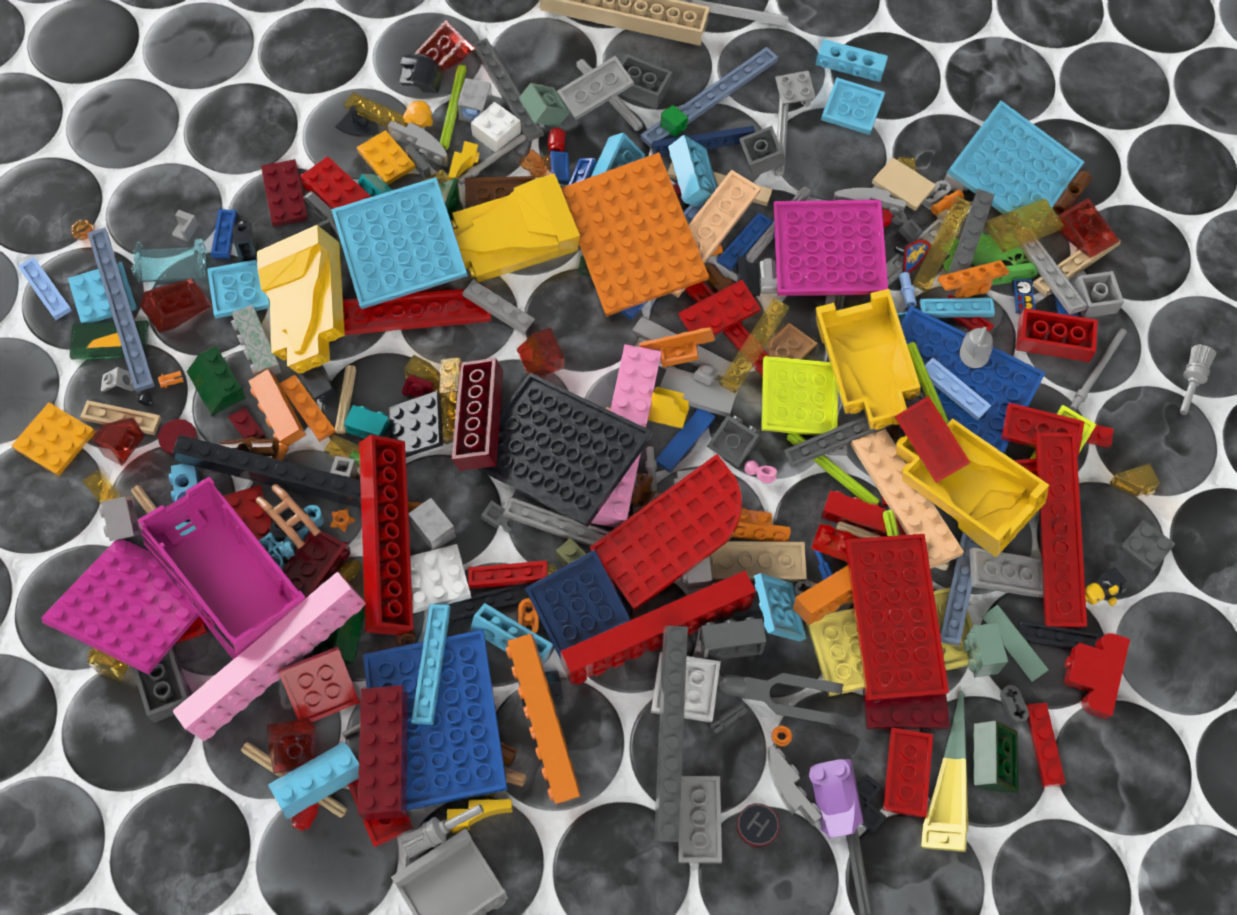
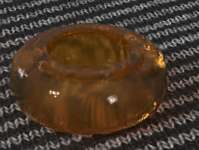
M86 220L77 221L71 227V234L77 240H87L89 238L88 232L94 231L93 225ZM81 228H87L84 232H78Z

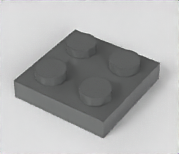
M1142 520L1119 549L1152 573L1174 547L1175 543L1145 520Z

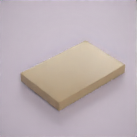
M893 157L872 180V184L878 188L891 191L890 195L892 197L907 201L906 206L914 211L917 210L936 187V184Z

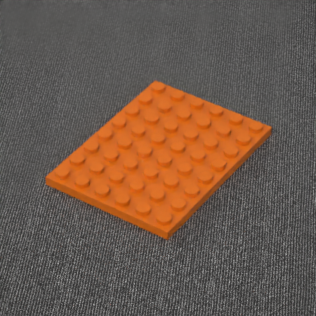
M659 152L561 188L579 232L580 240L578 243L606 317L709 279Z

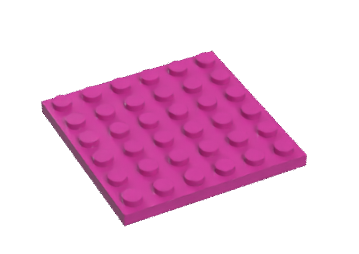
M881 200L774 201L777 296L871 295V293L888 289Z
M117 539L41 619L42 623L149 675L199 615L150 551L124 539Z

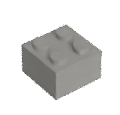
M1113 271L1078 276L1073 284L1075 290L1087 304L1086 310L1080 311L1083 318L1118 313L1124 303Z
M133 496L101 502L99 512L101 518L105 519L104 534L106 538L109 537V541L141 534Z

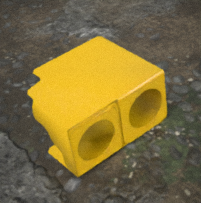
M656 387L652 394L648 420L683 429L689 411V401L683 399L684 393Z

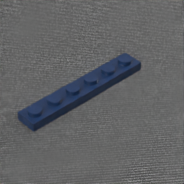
M754 126L687 137L706 149H715L717 147L741 144L739 138L754 133L755 129ZM680 137L652 141V155L658 152L661 157L670 155L668 146Z

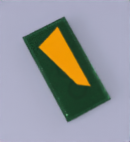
M147 320L135 321L145 355L147 356L149 323ZM115 323L72 324L69 356L71 360L125 357Z

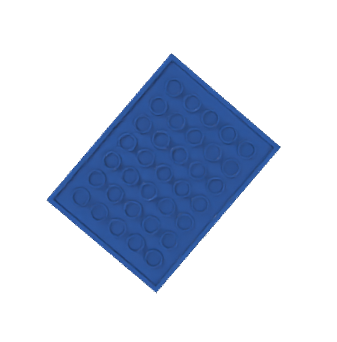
M910 306L900 324L906 343H916L924 364L934 358L991 405L990 409L977 421L934 385L948 421L950 422L954 419L1004 453L1010 442L1001 439L1008 403L1028 407L1045 372L993 347L986 365L981 368H970L960 358V348L966 333ZM920 384V387H921V388H920V392H922L923 395L925 396V393H924V391H923V389H922V386H921V384Z
M484 630L446 637L433 725L413 724L411 722L424 642L363 654L367 688L402 685L408 693L407 811L508 790Z

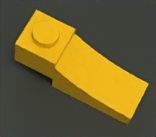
M464 141L462 153L454 152L447 181L454 178L458 179L465 170L473 166L474 162L478 163L480 152H477L478 144Z
M512 799L469 800V809L481 804L484 812L451 828L450 831L453 834H458L464 829L470 830V826L481 819L496 814L513 812ZM447 809V821L469 809Z

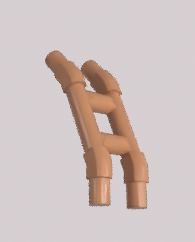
M275 484L272 486V491L277 494L282 502L273 508L267 500L260 496L256 499V503L278 524L299 549L305 543L292 528L301 520L314 536L321 531L289 494L279 485ZM289 507L295 515L288 521H285L279 514Z

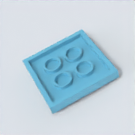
M836 78L821 120L870 135L885 92Z
M257 260L207 269L215 318L232 316V312L253 305L255 311L270 308L268 296L261 291Z
M118 262L132 311L136 310L137 306L122 262ZM98 269L68 278L83 326L113 317Z
M762 573L755 575V589L759 595V606L763 612L764 627L767 633L799 642L805 640L806 635L802 619L793 610L796 597L793 583Z

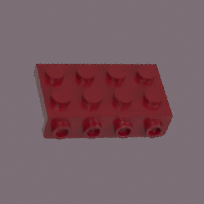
M310 531L303 540L305 544L295 551V556L290 558L282 571L295 588L304 594L306 599L339 571L342 561L348 559L351 549L347 542L342 543L323 531L316 536Z

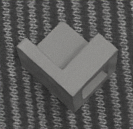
M178 210L175 214L178 225L172 235L175 238L189 242L199 225L195 215Z

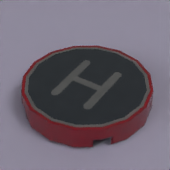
M754 803L748 805L740 812L737 819L738 834L746 844L753 847L769 845L776 838L779 831L778 817L770 807L764 804Z

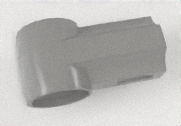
M770 258L760 261V294H777L776 262Z

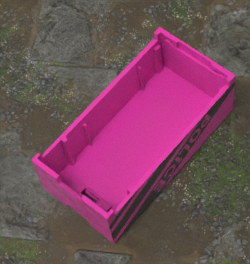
M210 477L186 490L185 496L164 508L161 505L138 519L144 545L233 660L305 600L304 594L295 588L217 490ZM187 519L191 521L179 530L175 528ZM193 525L195 526V530L184 537L181 536L180 533Z

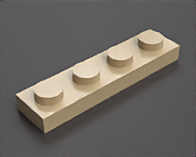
M88 400L80 416L83 421L150 435H156L161 422L160 415Z

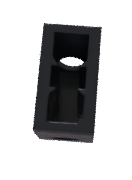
M241 221L233 226V242L239 261L241 263L257 260V242L252 224L247 221ZM247 244L249 246V251L244 250V246Z

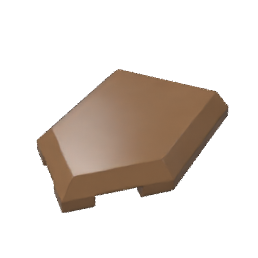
M790 323L768 341L770 357L800 360L806 357L818 345L817 342Z

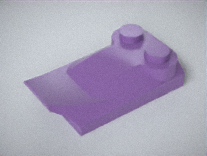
M834 760L810 767L809 777L813 783L816 804L822 816L820 819L821 830L829 838L854 834L860 824H864L852 760Z

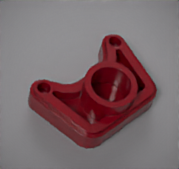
M409 375L405 380L402 394L404 396L411 394L413 397L418 398L435 392V385L431 381Z

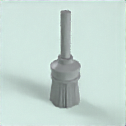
M1199 344L1191 349L1189 364H1187L1186 371L1183 374V377L1189 384L1180 409V413L1183 415L1188 413L1196 387L1199 384L1206 383L1208 380L1209 368L1216 356L1215 350L1211 347Z
M479 804L448 821H440L438 818L433 817L430 821L423 822L422 826L401 833L400 841L402 848H404L409 858H416L429 848L446 842L447 833L450 832L451 828L484 812L482 805Z

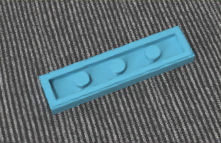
M993 298L920 299L919 302L920 311L934 318L994 317L995 315Z

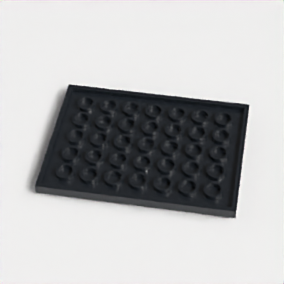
M529 373L500 411L497 465L477 470L588 527L649 442L653 432L537 375Z

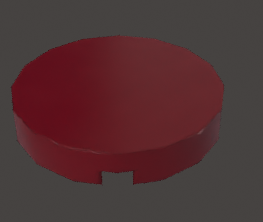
M175 419L164 424L158 435L159 445L163 451L173 456L172 451L179 435L198 439L196 429L192 423L183 419Z

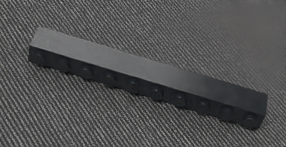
M182 435L178 436L172 451L175 462L271 486L277 484L283 489L361 508V483L357 479Z

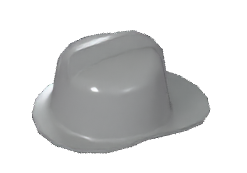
M986 327L971 330L964 337L960 348V358L970 368H981L986 365L993 349V338L986 330Z

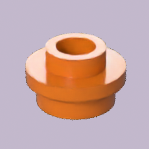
M777 726L772 731L771 739L775 745L784 747L791 742L792 733L786 726ZM778 734H783L785 739L780 740Z

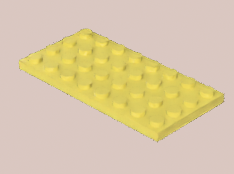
M950 588L934 591L940 634ZM854 608L826 614L819 622L815 621L810 625L807 624L823 680L844 684L842 694L864 689ZM968 609L959 647L942 643L946 671L968 666V652H965L963 648V640L973 627ZM827 692L828 697L839 695L838 693Z

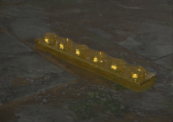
M958 196L955 197L912 284L914 287L926 293L930 291L972 203Z
M773 298L720 380V386L736 394L768 344V341L789 311L790 306Z

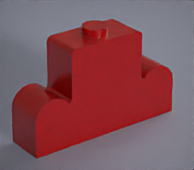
M1107 633L1096 641L1095 648L1082 643L1072 648L1070 656L1065 661L1064 667L1067 670L1064 684L1088 693L1081 700V705L1085 712L1104 719L1113 716L1130 644L1129 638L1114 633Z

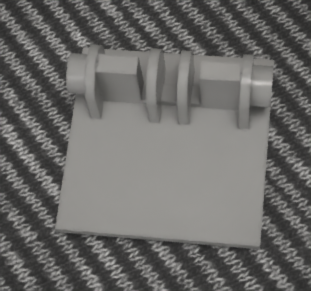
M809 71L775 76L782 105L801 101L804 106H809L811 99H816Z

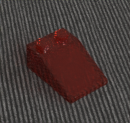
M445 20L414 54H423L433 58L444 72L463 61L474 47L455 27Z
M1089 198L1061 213L1053 222L1061 235L1089 258L1096 256L1120 241Z
M190 278L145 291L140 308L159 333L177 328L211 307L212 303L195 281Z

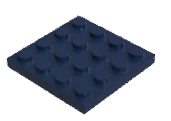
M596 550L525 588L560 660V651L632 620Z

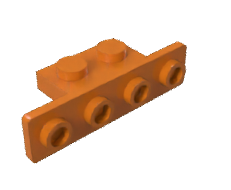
M999 260L939 276L938 281L945 291L956 289L954 294L956 298H969L989 292L993 279L1008 275L1009 270Z
M711 327L701 328L691 332L647 340L639 343V347L661 351V364L663 367L699 360L697 345L715 341V337Z
M742 508L738 527L732 537L762 542H789L791 528L772 525V513Z

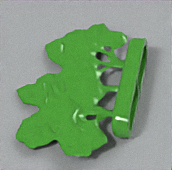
M1012 230L1007 233L1001 243L996 242L995 237L989 234L985 235L983 232L981 233L971 262L975 267L999 260H1007L1013 263L1011 266H1006L1009 274L993 279L992 285L1011 283L1013 279H1032L1038 274L1035 264L1031 263L1028 258L1024 259V252L1013 239L1014 234L1020 233L1018 230ZM958 238L945 239L940 246V249L950 255L943 262L945 272L947 273L959 243ZM1016 254H1022L1021 259L1015 261ZM1025 260L1030 262V263L1021 264V263H1022L1023 261H1025Z

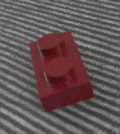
M245 407L228 416L230 422L243 439L249 437L265 438V434Z

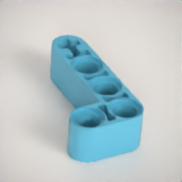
M309 505L303 509L318 528L323 524L324 518L318 506ZM304 526L295 532L303 540L310 530ZM270 532L259 542L264 549H268V554L276 564H280L279 567L283 570L285 563L279 551V546H282L281 542L278 543V538H275ZM288 536L285 537L284 542L290 541L293 547L295 545Z

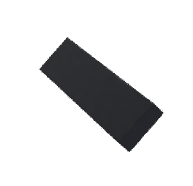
M526 584L510 585L471 595L470 599L448 604L451 607L452 621L456 622L474 617L484 603L497 611L517 606L522 600L529 598L525 590L527 586Z
M1020 620L1018 626L1019 632L1028 643L1072 650L1079 643L1095 648V643L1100 638L1098 633L1064 627H1048L1046 624Z

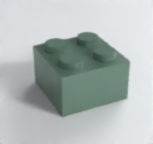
M530 83L519 97L524 109L527 110L531 120L536 124L559 127L570 113L553 87Z
M997 622L973 626L963 640L964 651L968 652L969 656L968 666L970 671H973L974 678L998 674L1008 663Z

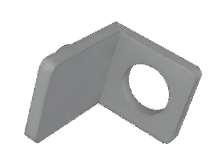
M117 367L103 374L101 391L105 392L115 386L131 392L134 391L130 372ZM123 375L130 378V385H126L123 382Z

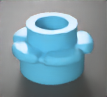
M282 541V546H279L282 558L286 557L289 560L290 557L295 556L290 541Z

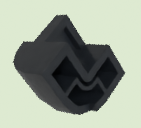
M405 54L400 62L403 69L399 83L403 86H417L422 92L438 93L443 72L439 64L433 58L423 54Z

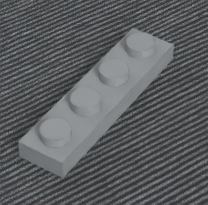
M475 280L471 281L462 296L525 335L535 320Z

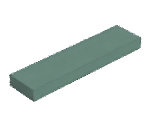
M996 605L982 616L987 624L997 622L1003 645L1032 682L1049 671L1048 667L999 605Z

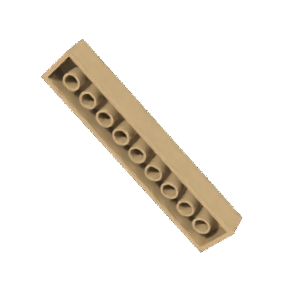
M540 0V11L701 46L706 30L710 9L707 6L680 0Z

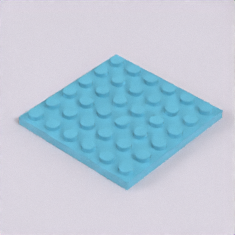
M1000 101L947 173L975 194L978 189L995 194L991 206L1022 229H1030L1034 234L1079 171L1084 161L1003 101Z
M436 177L331 209L361 309L468 276Z

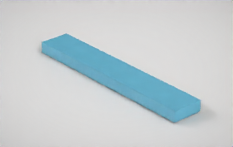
M429 605L411 720L413 724H434L451 610L450 605Z

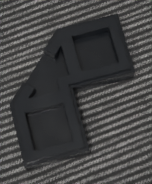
M866 773L857 784L864 824L861 825L874 834L887 817L871 804V801L883 787Z

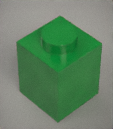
M674 105L662 112L660 126L674 137H677L687 128L688 116Z

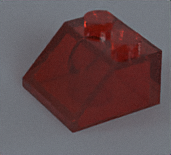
M551 328L533 333L517 348L527 375L532 373L542 377L565 369L564 356Z
M131 417L104 424L101 429L96 431L92 440L104 457L123 466L145 435L136 420Z
M309 718L267 725L268 749L274 774L293 771L316 758V728Z

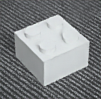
M496 102L492 103L471 122L472 136L494 152H497L521 134L520 120Z

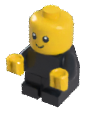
M1116 567L1108 570L1096 583H1091L1085 587L1086 602L1095 605L1106 598L1111 607L1116 605L1117 598L1114 595L1119 592L1121 594L1126 592V579Z

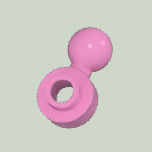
M749 460L744 464L745 473L748 475L757 474L758 480L762 483L768 484L776 480L777 470L774 467H759L758 463L754 460Z

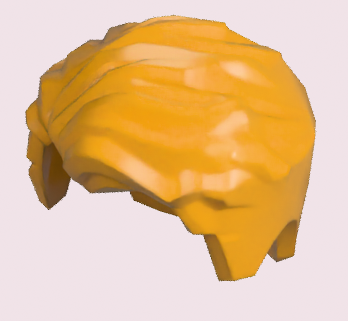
M414 101L409 104L403 116L407 124L411 122L420 128L425 126L431 127L434 121L431 108L424 101Z

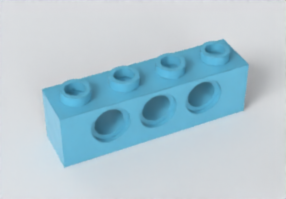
M823 39L816 65L881 82L888 56Z
M187 464L171 466L169 481L174 488V491H171L173 502L185 496L186 490L200 482L198 467ZM185 483H189L186 487H182ZM184 521L179 526H176V529L179 530L189 523ZM193 525L192 527L188 528L180 534L182 537H184L196 528Z
M484 603L473 617L470 631L484 630L485 639L506 652V647H508L507 641L531 633L534 635L542 665L549 658L553 647L552 643Z

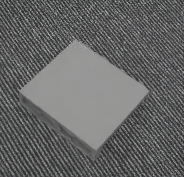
M466 829L391 876L413 915H487V912L493 908L498 909L502 907L506 902L505 900L508 899L505 890L501 887Z

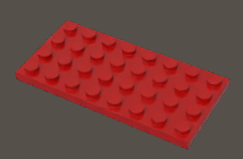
M925 534L846 539V554L867 701L949 694Z

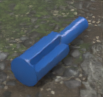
M814 550L820 563L818 568L823 580L833 575V571L829 562H825L822 553Z

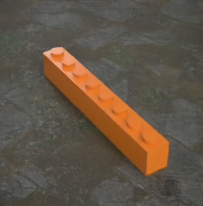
M530 633L507 641L508 647H506L508 658H512L514 662L512 672L514 678L519 679L520 686L517 687L519 696L525 700L524 713L526 718H530L532 727H529L532 739L537 740L538 747L535 749L538 759H542L544 768H541L543 777L550 784L548 789L550 800L555 801V804L581 797L580 788L534 635Z

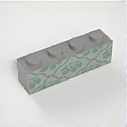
M253 305L232 312L234 318L231 321L235 331L239 330L240 335H237L241 346H246V350L243 351L247 360H252L253 364L250 367L254 376L261 374L267 369L274 375L282 373L275 355L272 354L271 346Z

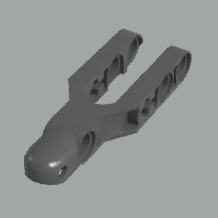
M782 673L768 681L731 674L723 676L719 681V688L724 694L765 702L776 715L830 725L838 724L839 715L773 703L770 698V689L775 684H783L842 694L844 684Z

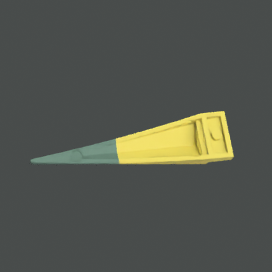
M962 690L959 693L943 762L923 824L921 847L924 849L966 852L967 832H969L965 705Z

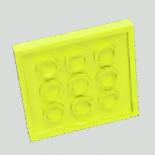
M769 356L763 358L762 431L818 436L837 428L838 388L830 362Z

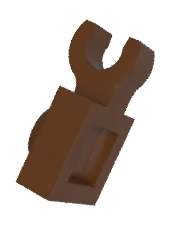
M641 473L637 475V483L639 485H635L631 504L639 508L644 505L653 492L649 490L653 476L646 474L645 478V475Z

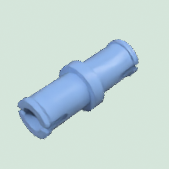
M903 272L899 274L898 278L901 284L900 292L904 297L905 307H915L917 305L914 296L915 288L911 284L910 274Z

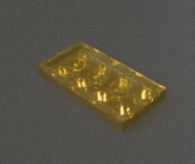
M1046 198L985 222V227L1002 253L1062 230L1064 226Z

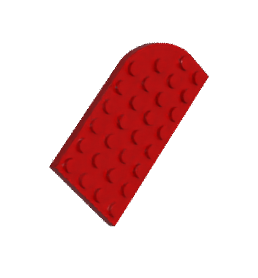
M716 454L589 547L592 551H597L608 574L634 610L648 602L730 540L738 527L742 513V495L738 481L719 455Z

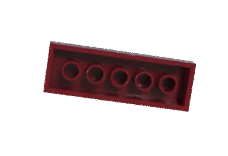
M496 358L460 363L452 460L460 471L497 465L503 369Z
M402 685L361 689L358 815L363 820L407 817L408 693Z

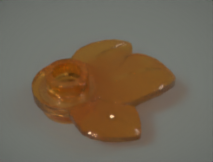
M531 149L527 158H519L520 165L530 171L536 178L544 177L547 174V170L551 168L550 154L541 157L536 151Z

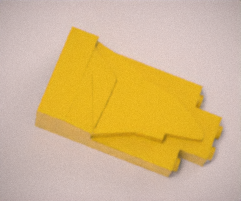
M555 173L515 187L509 196L452 213L453 220H450L465 269H469L471 278H475L478 283L576 252L579 247L580 235Z
M316 225L257 251L261 291L266 293L270 299L272 354L283 361L287 360V366L299 374L329 362V342L345 336L340 242Z
M885 289L871 293V302L836 311L834 303L816 307L817 327L822 343L826 347L845 414H856L864 409L870 429L875 428L878 430L890 424L899 425L895 416L907 409L904 399L911 400L919 396L921 387L890 290Z
M954 419L947 426L969 459L970 464L938 483H935L907 436H902L896 443V455L908 462L902 469V481L955 518L960 530L995 557L1005 549L1046 503L1049 484Z

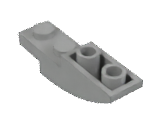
M393 121L389 123V135L394 140L402 141L407 145L411 144L426 159L433 161L437 165L448 167L446 151L427 131L411 122L407 127Z
M875 188L844 189L836 191L833 200H881L882 210L888 209L892 216L897 215L900 211L904 212L907 202L889 197L891 191Z
M772 745L767 752L768 766L780 798L792 815L799 810L812 826L815 825L822 817L820 809L816 804L808 801L805 791L800 786L797 787L795 785L800 779L798 770L792 764L789 765L785 761V755L780 749H775Z

